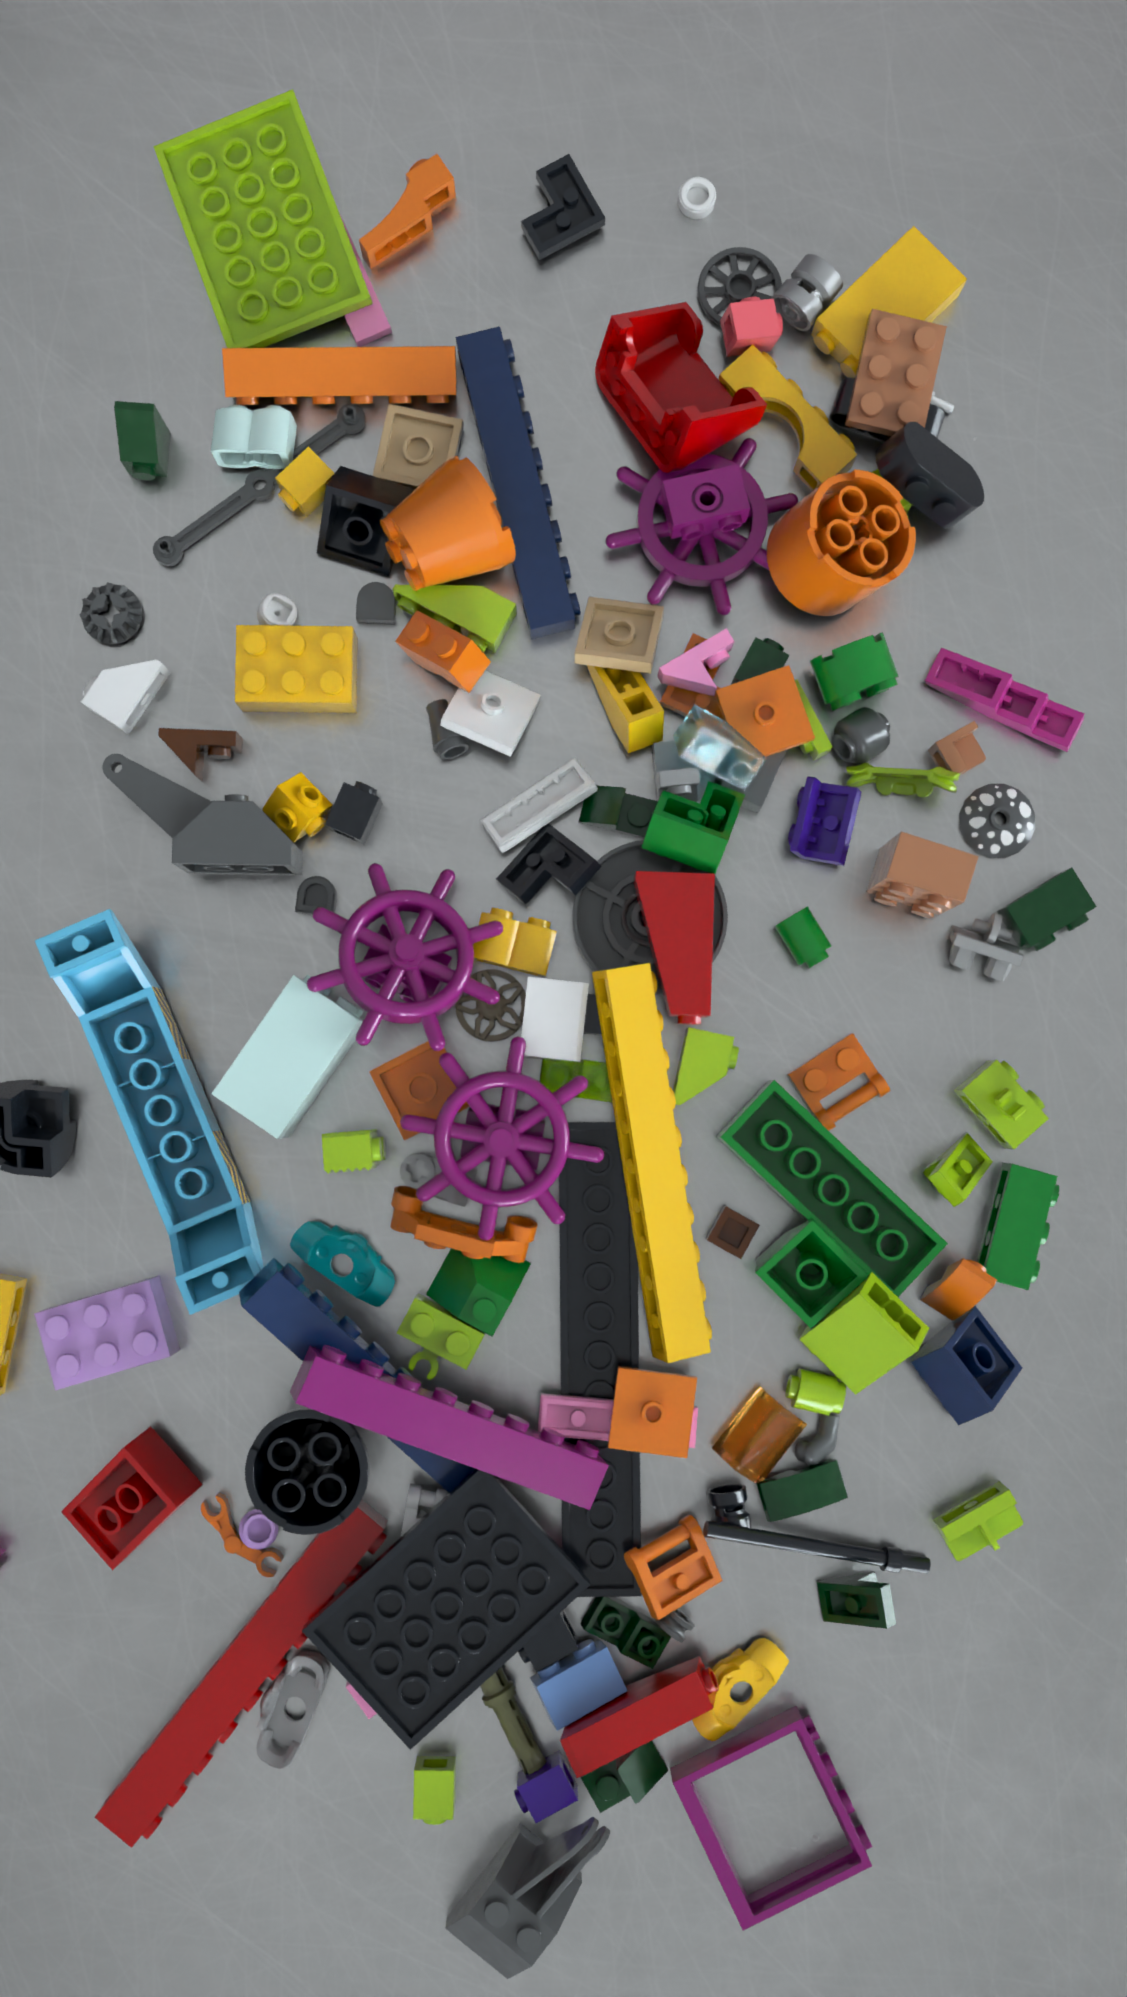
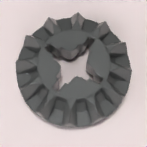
M107 582L104 586L93 587L88 597L82 599L83 607L79 615L84 629L95 640L104 644H119L130 639L139 629L142 621L140 601L124 585H115ZM109 600H111L117 610L123 611L113 616L112 628L108 619L103 615H99L102 611L107 610Z

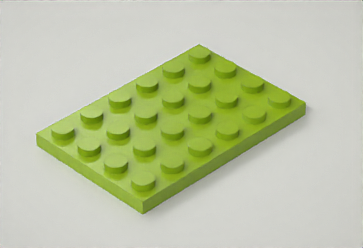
M293 89L153 146L227 348H264L373 304Z

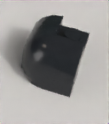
M15 1080L0 1083V1170L17 1175L52 1178L68 1162L76 1135V1120H71L69 1116L68 1088L38 1085V1080Z

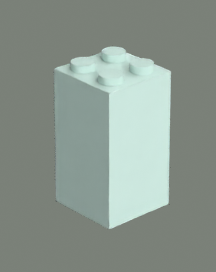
M308 974L304 979L295 975L292 976L212 1092L213 1096L276 1139L289 1138L356 1041V1033L363 1022L360 1018L363 1013L361 1009L342 997H339L337 1001L328 997L331 992L330 988L318 992L310 991L307 988V981L311 976Z

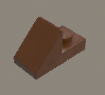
M159 728L158 736L201 781H203L204 752H208V757L215 759H230L231 753L242 754L243 738L237 731Z

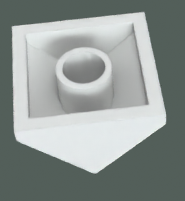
M528 977L521 1037L526 1041L524 1057L580 1062L589 983Z

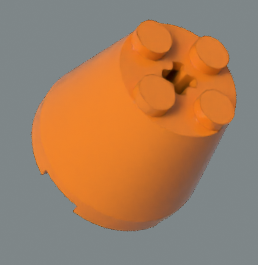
M455 456L445 461L384 519L380 520L382 529L389 541L385 542L386 549L394 563L397 564L400 561L406 568L404 570L405 577L414 591L498 570L515 560L516 551L510 528L508 526L501 528L502 519L493 503L497 499L485 478L467 457L459 460L458 456Z

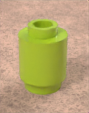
M799 1368L796 1375L790 1374L788 1378L785 1397L791 1399V1407L827 1416L831 1412L840 1414L845 1401L846 1385L843 1382H839L835 1376Z

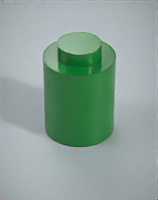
M808 906L775 926L798 966L806 962L807 966L811 968L829 957L826 949L832 945Z

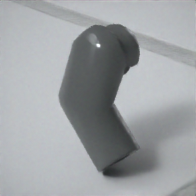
M833 1413L829 1416L820 1414L818 1435L810 1442L804 1440L796 1445L795 1456L798 1461L806 1462L809 1466L818 1465L834 1451L840 1415Z

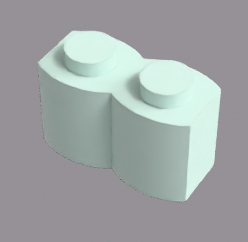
M237 404L220 408L215 413L211 453L217 464L222 467L250 468L257 466L266 469H285L293 461L297 425L291 411L277 405H269L256 410H249L247 407Z

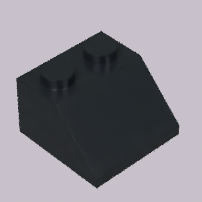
M340 466L326 485L316 553L389 576L394 561L386 549L385 542L389 541L382 529L380 520L384 519L412 493L413 488Z

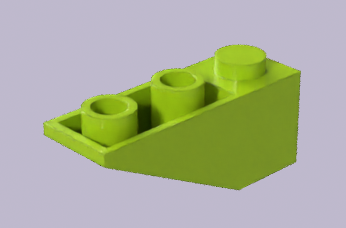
M395 584L392 589L395 600L398 601L397 606L412 616L417 610L472 639L482 652L488 649L496 653L517 615L516 603L484 586L433 585L414 591L410 585Z

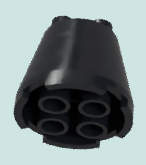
M307 1407L287 1411L271 1420L254 1440L248 1452L245 1465L246 1486L257 1510L260 1509L269 1520L283 1527L284 1531L301 1535L323 1533L343 1523L360 1504L370 1477L368 1451L355 1427L351 1423Z

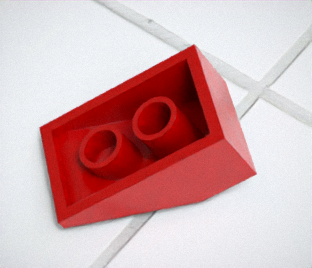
M150 1426L123 1447L61 1512L113 1571L203 1484Z

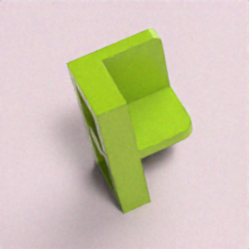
M1000 1481L933 1519L950 1552L958 1562L988 1545L994 1551L998 1550L1000 1546L997 1540L1021 1527L1024 1523L1014 1506L1017 1504L1011 1491Z

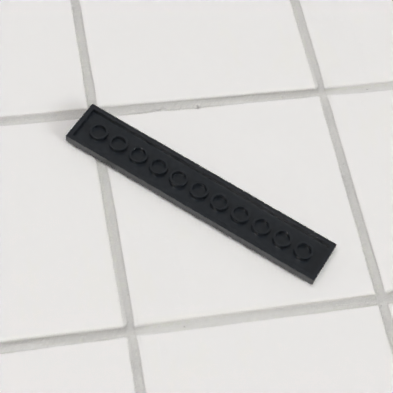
M568 1122L570 1142L600 1147L604 1151V1158L598 1163L567 1158L564 1168L559 1175V1206L565 1213V1220L559 1224L561 1395L614 1399L618 1366L639 1369L638 1261L616 1122ZM564 1438V1441L574 1445L577 1444L578 1440L592 1444L600 1450L598 1455L609 1465L590 1510L562 1500V1550L590 1580V1586L578 1597L642 1596L634 1574L628 1568L624 1559V1553L633 1547L641 1548L640 1452L608 1448V1441Z

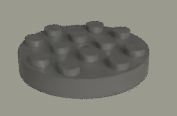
M644 840L621 845L609 851L597 861L602 867L575 897L573 931L578 949L585 962L593 971L650 963L651 971L654 972L657 979L655 995H662L646 928L642 922V913L634 886V874L636 871L708 872L697 870L684 863L643 849L641 847ZM716 876L714 886L712 963L721 950L728 923L725 895Z

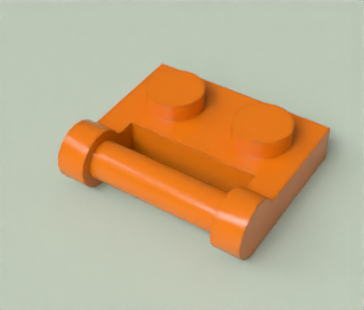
M853 1033L787 1074V1077L811 1114L828 1131L836 1127L835 1122L878 1095L881 1098L891 1091L887 1082L877 1071ZM863 1073L868 1081L867 1084L827 1110L823 1108L820 1103L821 1099Z
M692 1515L682 1518L678 1522L679 1526L640 1549L633 1547L624 1553L625 1562L634 1574L650 1615L654 1619H662L723 1581L702 1530ZM688 1540L691 1549L650 1572L648 1562Z

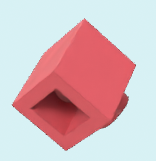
M753 296L744 298L739 302L730 303L720 320L727 357L742 355L751 345H754L760 352H771L783 333L782 316L776 312L774 299L760 300L759 297Z

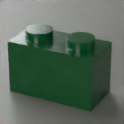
M1071 867L1001 908L997 913L1002 915V921L1007 929L1013 930L1012 937L1021 950L1033 946L1038 951L1054 942L1056 937L1053 933L1066 926L1067 930L1071 931L1087 922L1089 918L1086 913L1097 906Z

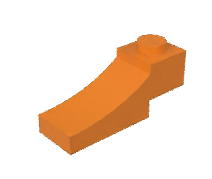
M438 154L429 159H421L410 168L409 172L405 174L407 187L397 204L375 228L359 239L362 257L370 269L433 230L431 213L456 197L454 177Z

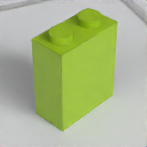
M871 1272L866 1280L814 1327L810 1329L807 1325L799 1340L856 1395L917 1352L929 1327Z

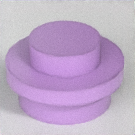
M253 1509L247 1512L239 1524L240 1539L251 1549L259 1550L270 1546L278 1534V1525L269 1520L260 1509Z

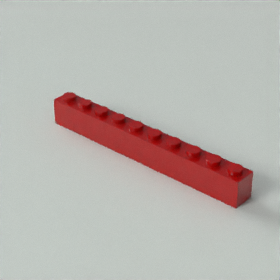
M362 1499L358 1507L343 1523L315 1536L112 1791L94 1818L131 1848L141 1836L148 1839L163 1820L158 1815L166 1804L172 1808L176 1805L188 1788L184 1781L192 1772L198 1776L213 1757L209 1752L211 1747L217 1740L224 1744L238 1725L234 1718L242 1708L246 1712L253 1708L263 1694L259 1687L267 1677L274 1681L288 1662L284 1655L292 1645L299 1649L308 1637L302 1632L303 1626L336 1597L334 1592L342 1582L348 1586L363 1568L358 1562L368 1551L374 1555L387 1538L383 1531L388 1522L384 1516Z

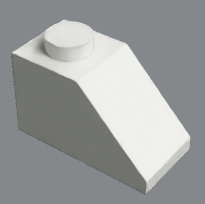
M157 659L102 670L98 677L91 678L86 684L83 691L84 698L81 703L129 735L171 672Z

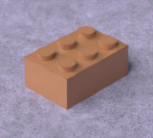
M901 831L879 848L866 892L875 894L874 900L889 906H897L898 902L912 906V913L922 917L933 918L934 914L940 915L965 902L979 856Z

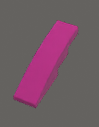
M942 647L925 679V684L959 703L1065 752H1068L1084 721V713L1049 700L1047 693L1013 681L1012 674Z

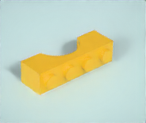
M751 345L719 374V381L732 397L741 388L753 387L767 403L764 412L775 414L790 424L796 433L799 443V456L793 472L811 491L829 477L846 473L852 468L857 453L851 440L844 434H838L829 425L826 414L819 407H812L803 398V392L798 384L792 379H785L777 370L775 361L768 353L760 352L754 345Z

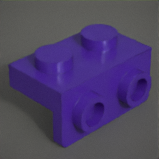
M808 776L805 787H801L798 793L797 806L799 812L796 824H792L789 830L788 843L790 851L801 859L844 866L862 792L855 787L821 783L816 777Z

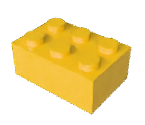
M236 625L235 703L242 712L357 713L358 638L353 626Z

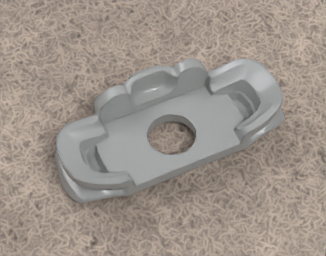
M313 1651L299 1652L295 1658L291 1659L286 1670L280 1672L273 1685L262 1696L260 1720L257 1726L261 1733L256 1749L261 1761L277 1769L289 1767L302 1746L325 1688L329 1672V1662L321 1654ZM298 1697L305 1703L306 1713L302 1719L294 1720L287 1715L285 1704L289 1698Z

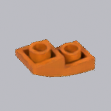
M962 1258L947 1267L941 1280L927 1286L920 1300L953 1321L973 1308L994 1287L997 1279L986 1273V1268L980 1263Z

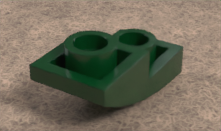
M831 1458L821 1461L818 1465L809 1466L799 1471L787 1470L756 1483L768 1522L801 1515L848 1498L838 1461Z
M595 1597L580 1623L585 1631L615 1645L621 1654L651 1669L654 1668L671 1639V1636L654 1620L615 1597Z

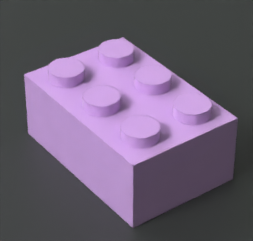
M159 1275L34 1313L55 1390L164 1359L180 1350Z

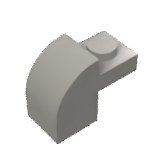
M692 739L653 743L651 750L658 800L662 791L665 790L686 799L698 801L697 785L700 783L699 767H695Z

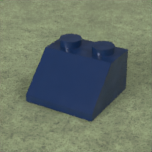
M976 1306L929 1339L911 1361L921 1378L925 1380L958 1425L993 1411L1023 1369Z

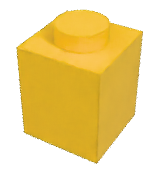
M308 446L275 477L281 490L278 496L291 511L294 512L298 508L308 517L324 502L326 485L335 473Z

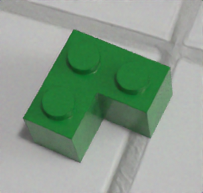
M708 781L701 802L697 803L663 790L653 812L641 848L654 852L659 856L684 863L697 870L716 874L745 794Z

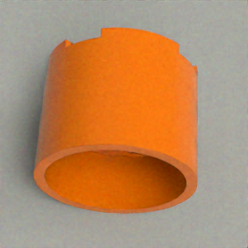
M854 469L850 473L837 474L826 479L782 515L770 532L767 543V563L771 577L778 590L790 603L807 613L818 616H832L845 612L898 577L910 563L916 543L915 527H910L907 514L900 502L903 496L887 480L869 471Z

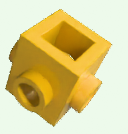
M300 772L275 788L262 811L294 843L306 834L309 837H313L319 833L325 826L326 820L324 817L333 804Z

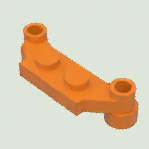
M408 1186L394 1188L391 1201L394 1210L390 1224L393 1230L412 1233L415 1235L414 1239L424 1241L426 1246L434 1249H445L448 1247L459 1250L464 1256L472 1259H483L484 1257L490 1259L491 1256H503L506 1260L521 1263L525 1261L529 1242L534 1241L537 1223L534 1220L517 1215L507 1217L504 1231L494 1230L493 1237L485 1241L478 1235V1225L423 1211V1201H420L416 1196L417 1189Z

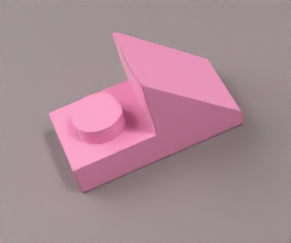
M726 628L659 667L657 677L662 684L714 696L717 687L705 666L708 665L710 669H713L730 658L728 652L731 651L735 641Z

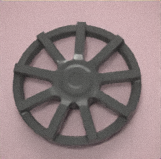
M734 247L717 253L705 264L699 277L697 292L706 317L721 326L720 320L722 317L718 313L730 303L739 302L744 298L753 296L759 297L760 300L771 299L773 296L757 292L756 288L775 281L776 293L781 287L782 281L776 266L767 256L751 248ZM741 253L754 256L746 271L739 270L736 254ZM725 256H729L732 273L729 276L714 265ZM761 260L772 273L755 280L752 273ZM708 272L722 281L724 286L705 287ZM706 295H725V298L714 308H711Z

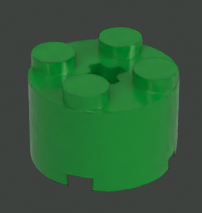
M883 632L875 637L873 635L833 649L830 656L822 658V655L810 660L825 705L830 704L832 711L853 704L861 699V692L865 691L867 698L898 685L896 678L899 675Z

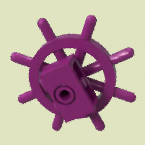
M745 439L732 460L707 454L679 471L665 473L659 469L650 480L626 466H622L617 470L616 476L619 481L642 494L638 507L637 528L611 533L606 537L605 543L611 549L641 544L649 561L660 571L659 576L647 593L649 603L658 604L673 581L696 587L711 586L717 612L723 616L728 615L732 607L725 582L740 575L753 561L769 570L767 550L762 548L768 526V514L791 509L798 503V497L794 493H788L765 499L756 480L744 469L757 448L754 439ZM656 503L663 506L666 521L654 524L653 512ZM750 518L751 526L748 539L733 531L741 527ZM670 536L671 539L682 537L672 554L662 545L659 540L660 538ZM714 538L738 552L729 559L720 562ZM697 543H700L705 565L685 562Z
M374 863L369 866L368 874L376 896L363 903L351 915L349 920L323 907H318L313 911V919L316 922L341 933L338 948L339 968L310 977L307 981V988L312 992H318L344 984L352 999L368 1012L355 1036L356 1042L361 1046L368 1045L371 1042L382 1020L399 1024L422 1022L430 1047L435 1051H440L445 1047V1039L437 1017L449 1010L463 993L469 994L490 1005L498 1003L500 994L497 990L470 977L474 962L473 943L499 936L503 932V925L495 920L467 928V925L457 911L444 901L455 880V873L450 869H445L440 873L429 894L417 890L402 889L391 891L383 867L380 864ZM399 912L419 913L409 934L405 931ZM384 916L386 925L382 924L378 933L367 929L372 922ZM434 920L449 934L423 942ZM357 942L370 947L363 961L355 963L354 955ZM456 950V970L450 968L452 957L444 952ZM365 977V981L372 987L379 989V992L376 993L370 989L362 978ZM446 983L447 985L439 992L442 984ZM396 992L400 994V998L404 1002L392 1000Z
M519 1036L514 1037L510 1042L506 1070L490 1071L470 1079L451 1053H443L439 1058V1063L456 1086V1089L443 1104L437 1119L407 1114L400 1120V1125L404 1130L434 1135L435 1154L442 1172L417 1189V1198L423 1202L428 1201L446 1187L452 1185L465 1197L483 1204L478 1235L485 1241L490 1240L494 1235L498 1207L516 1206L533 1199L538 1202L553 1224H561L565 1220V1213L548 1188L560 1175L567 1158L595 1163L602 1161L604 1158V1151L600 1147L570 1142L569 1125L562 1107L587 1088V1079L581 1075L576 1076L552 1093L540 1081L521 1073L526 1041ZM503 1087L500 1106L487 1104L479 1093L490 1088ZM518 1090L530 1095L538 1102L529 1110L516 1109L515 1113ZM467 1102L470 1108L467 1111L466 1123L454 1122L459 1109ZM547 1116L551 1121L554 1139L543 1138L546 1122L543 1119ZM451 1138L462 1140L461 1158L459 1160H456L454 1156ZM540 1153L551 1155L546 1166L537 1175L534 1170L538 1168ZM483 1161L490 1162L486 1186L476 1182L466 1174ZM506 1165L514 1168L523 1181V1185L502 1189Z

